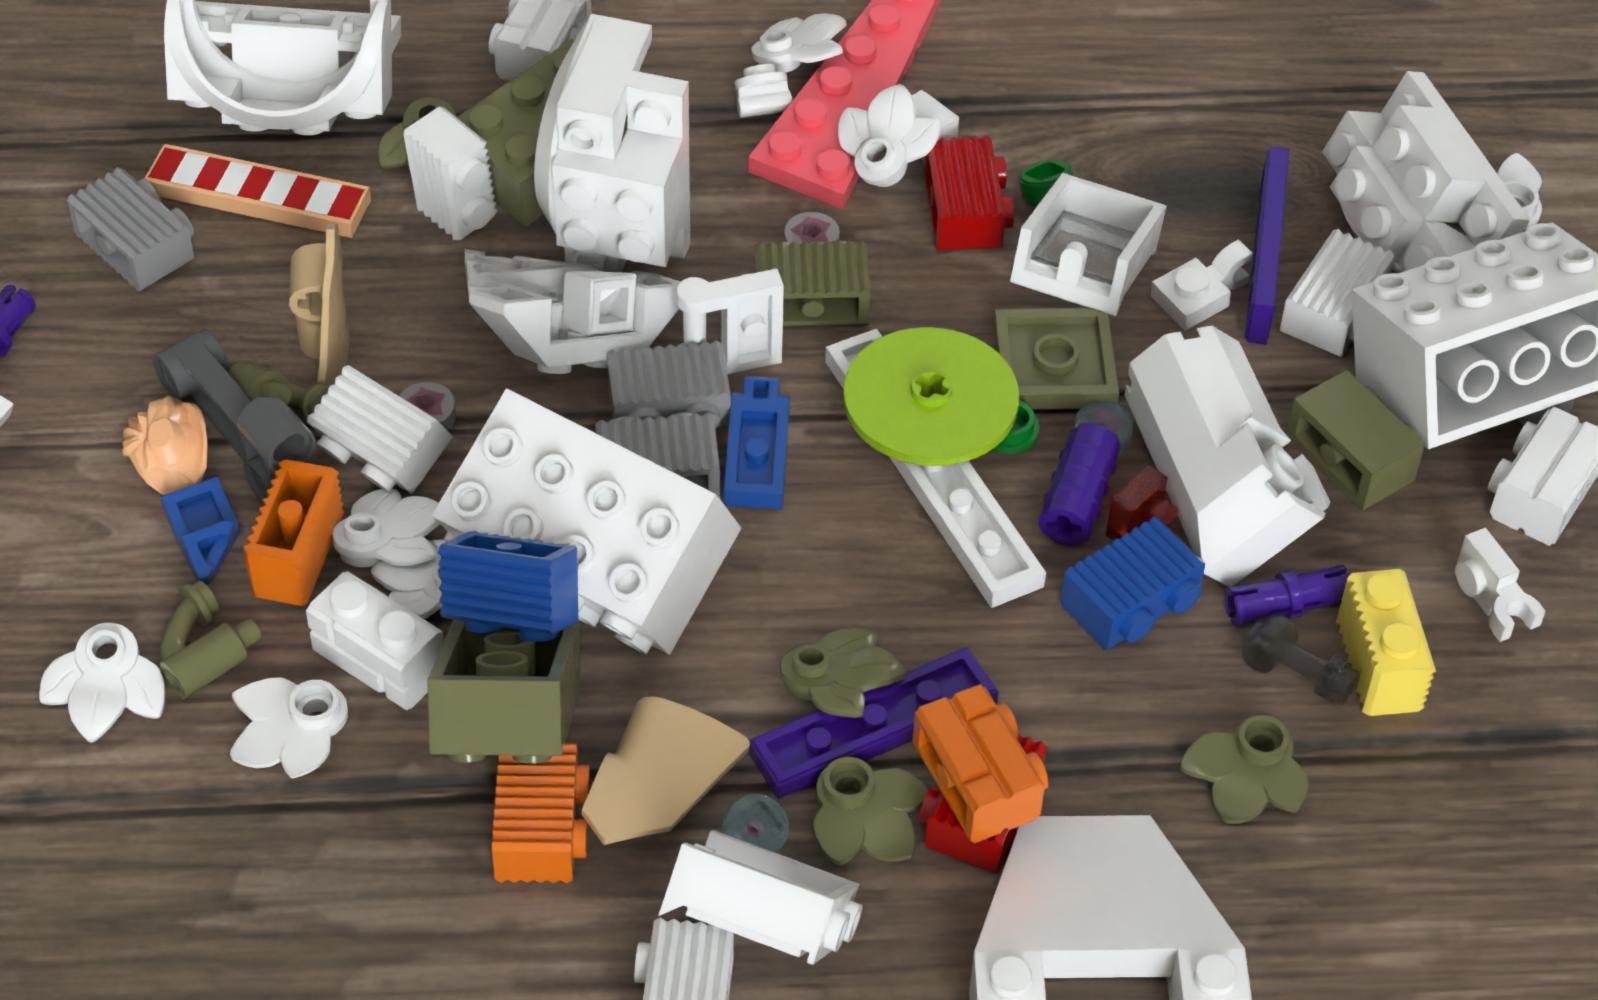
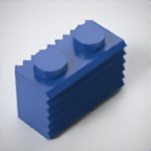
M1153 516L1149 522L1144 521L1140 528L1135 527L1131 533L1126 532L1121 539L1116 538L1112 544L1107 543L1103 550L1098 549L1093 556L1088 555L1084 561L1079 560L1074 567L1070 566L1064 574L1061 605L1064 610L1069 611L1071 618L1077 619L1079 626H1084L1087 634H1092L1095 642H1100L1103 650L1110 649L1124 639L1129 643H1134L1151 630L1155 620L1171 610L1175 614H1181L1196 603L1202 592L1201 584L1206 563L1157 516Z
M477 531L466 532L440 545L438 554L441 558L438 565L441 571L438 577L442 581L439 587L442 595L439 602L443 605L440 610V615L443 618L465 621V629L477 633L494 632L502 627L519 629V637L527 641L552 640L557 637L559 631L579 621L577 547L575 545L566 546L565 544H554L553 542L544 543L542 540L532 541L531 539L511 538L510 536H499L498 534L489 535L487 532L478 533Z

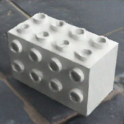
M1553 222L1532 225L1524 232L1500 240L1481 242L1476 248L1449 257H1435L1428 260L1425 265L1398 274H1384L1377 277L1374 282L1351 289L1356 378L1364 386L1371 388L1377 394L1380 401L1401 421L1409 424L1414 433L1425 442L1427 449L1598 391V254Z
M507 388L432 514V517L448 531L444 538L446 542L466 532L477 531L478 533L487 532L489 535L498 534L499 536H510L511 538L520 537L521 539H531L532 541L542 540L544 543L553 542L554 544H565L566 546L575 545L577 547L579 620L592 627H595L599 621L605 627L616 633L614 637L646 655L651 646L668 655L671 654L741 530L740 525L715 493Z

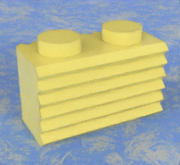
M1401 569L1351 573L1347 578L1336 623L1340 625L1339 633L1343 635L1342 643L1346 645L1344 652L1349 654L1347 662L1352 664L1350 672L1355 674L1353 682L1358 684L1356 692L1361 694L1359 702L1364 704L1362 712L1368 716L1418 712L1425 708L1424 702L1427 701L1428 688L1432 686L1430 681L1434 679L1432 673L1436 672L1406 574Z

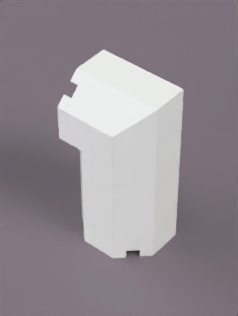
M1214 326L1196 328L1200 337L1184 340L1181 331L1165 334L1132 360L1128 370L1132 384L1131 387L1126 385L1125 398L1192 550L1206 563L1204 574L1228 587H1233L1321 521L1326 514L1323 511L1329 507L1330 500L1314 467L1306 457L1301 454L1293 460L1283 449L1291 440L1280 428L1239 341Z

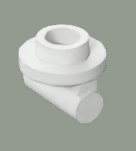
M774 64L747 67L743 69L744 77L734 82L737 92L739 118L783 113L792 102L791 92L788 89L787 74L785 72H775Z

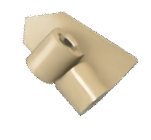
M330 224L326 228V243L309 244L296 249L291 256L289 307L295 314L300 349L306 356L319 360L317 384H335V378L342 374V368L346 366L350 347V334L342 284L343 259L338 224Z
M644 697L638 700L616 753L608 752L604 757L583 805L582 816L603 845L641 836L670 832L749 751L750 742L747 737L738 731L690 707L660 697Z

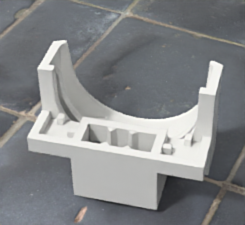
M591 14L566 54L552 84L537 139L534 185L538 204L556 234L557 246L564 247L565 262L601 266V271L622 273L626 260L666 267L670 256L685 259L690 246L689 81L639 72L652 42V25ZM626 115H627V130H626V133H625L624 138H623V140H622L623 130H624V125H625V120H626Z

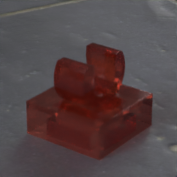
M1148 465L1111 498L1106 536L1113 541L1116 538L1121 539L1126 532L1131 533L1135 527L1140 528L1144 521L1149 522L1153 516H1157L1175 533V529L1168 524L1178 516L1179 510L1173 503L1164 498L1168 477Z

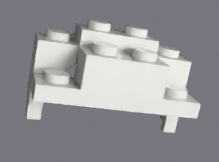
M167 0L164 20L167 99L182 100L191 107L203 108L212 106L222 113V124H236L243 130L253 132L267 129H292L296 134L316 135L323 131H330L337 115L341 112H345L347 117L354 119H368L376 115H383L392 97V53L401 37V16L391 15V0H370V13L202 2L196 0ZM232 43V60L223 54L218 47ZM349 52H354V56L349 60Z
M1407 71L1381 113L1347 111L1322 151L1337 173V176L1330 185V189L1340 202L1342 211L1355 238L1360 237L1363 243L1370 241L1373 247L1381 246L1384 252L1391 250L1394 254V260L1390 273L1398 274L1425 265L1432 258L1449 257L1476 248L1481 242L1500 240L1521 233L1530 222V218L1424 72ZM1444 222L1459 223V225L1464 230L1466 235L1458 232L1457 230L1448 226Z

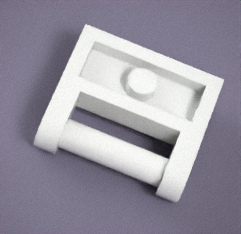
M778 269L744 274L713 282H708L698 277H690L681 281L677 287V305L683 311V344L689 346L694 342L700 345L706 341V313L721 310V343L727 374L782 363L784 284Z

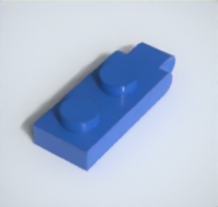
M745 376L744 393H732L724 480V505L727 507L783 509L790 396L779 395L780 378Z

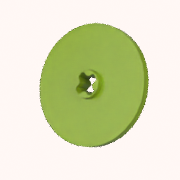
M919 327L887 334L866 346L852 361L846 373L843 401L846 415L854 430L866 443L877 451L906 463L924 466H946L976 459L994 449L1004 440L1012 429L1017 417L1019 387L1013 370L1007 361L985 342L955 330Z

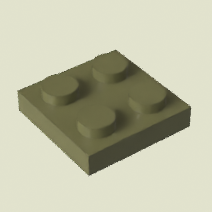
M1092 308L995 309L993 326L996 351L1007 361L1013 370L1019 387L1020 401L1026 403L1032 409L1117 408L1119 387L1109 314Z

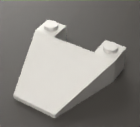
M1151 815L1038 816L1036 820L1018 827L974 950L969 1000H1046L1044 978L1167 977L1169 1000H1252L1244 946Z

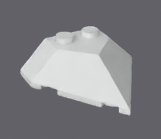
M465 249L464 252L469 304L514 355L537 363V370L540 372L566 374L572 371V365L584 364L594 368H607V353L612 349L616 352H620L622 349L631 351L635 347L643 350L645 347H649L679 310L677 305V287L681 281L655 273L633 271L631 273L636 274L633 331L586 336L562 327L564 278L567 272L573 271L603 272L601 271V266L524 256H514L513 258L485 256V251Z

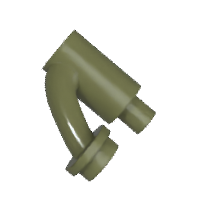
M250 361L238 362L228 371V374L252 401L257 397L280 398L289 407L301 410L302 416L306 421L308 415L314 413L315 406L321 403L322 396L328 394L329 386H331L326 383L314 384L309 388L288 382L287 378L281 373Z
M198 581L193 585L186 583L179 588L182 602L167 625L161 641L160 670L170 688L181 699L187 698L247 659L246 648L262 639V633L257 624L251 618H247L233 628L226 623H222L189 645H186L194 623L197 622L201 626H206L212 622V616L220 611L214 594L202 581Z

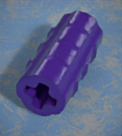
M1095 423L1080 424L1077 428L1070 431L1065 448L1060 451V462L1057 470L1052 473V484L1049 492L1044 494V506L1038 523L1041 531L1057 543L1079 545L1083 541L1088 540L1095 520L1100 517V506L1103 497L1108 495V483L1111 475L1115 474V463L1121 445L1118 437L1106 427Z

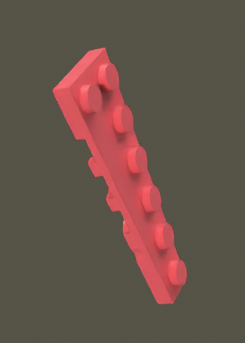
M871 0L838 42L842 47L843 53L823 61L749 155L748 172L843 209L856 185L859 174L854 166V157L847 154L840 146L838 139L840 117L848 107L868 111L870 103L881 91L900 84L903 75H907L915 58V50L920 47L941 0Z

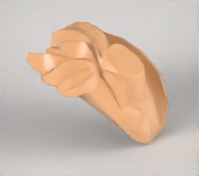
M168 395L151 401L147 412H138L137 418L130 417L128 419L129 428H125L122 433L124 439L122 442L123 457H130L137 472L149 486L160 494L166 495L201 483L207 468L208 444L203 413L196 404L184 403Z

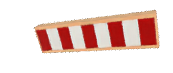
M169 144L163 145L144 178L152 184L159 197L321 232H326V228L330 224H338L339 235L349 238L353 237L371 202L370 187Z

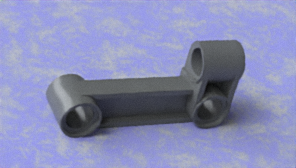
M203 329L152 356L155 371L168 394L179 400L189 396L245 462L243 470L253 493L263 506V499L268 497L267 490L272 488L271 480L276 479L274 472L279 470L278 462L288 459L320 465L317 459L316 439L313 433L284 400L280 398L257 397L252 401L228 374L230 367L227 357L219 342L209 330Z

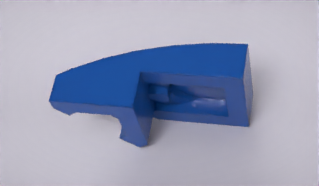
M218 477L161 496L163 511L197 582L202 581L206 585L211 582L240 534L239 524Z

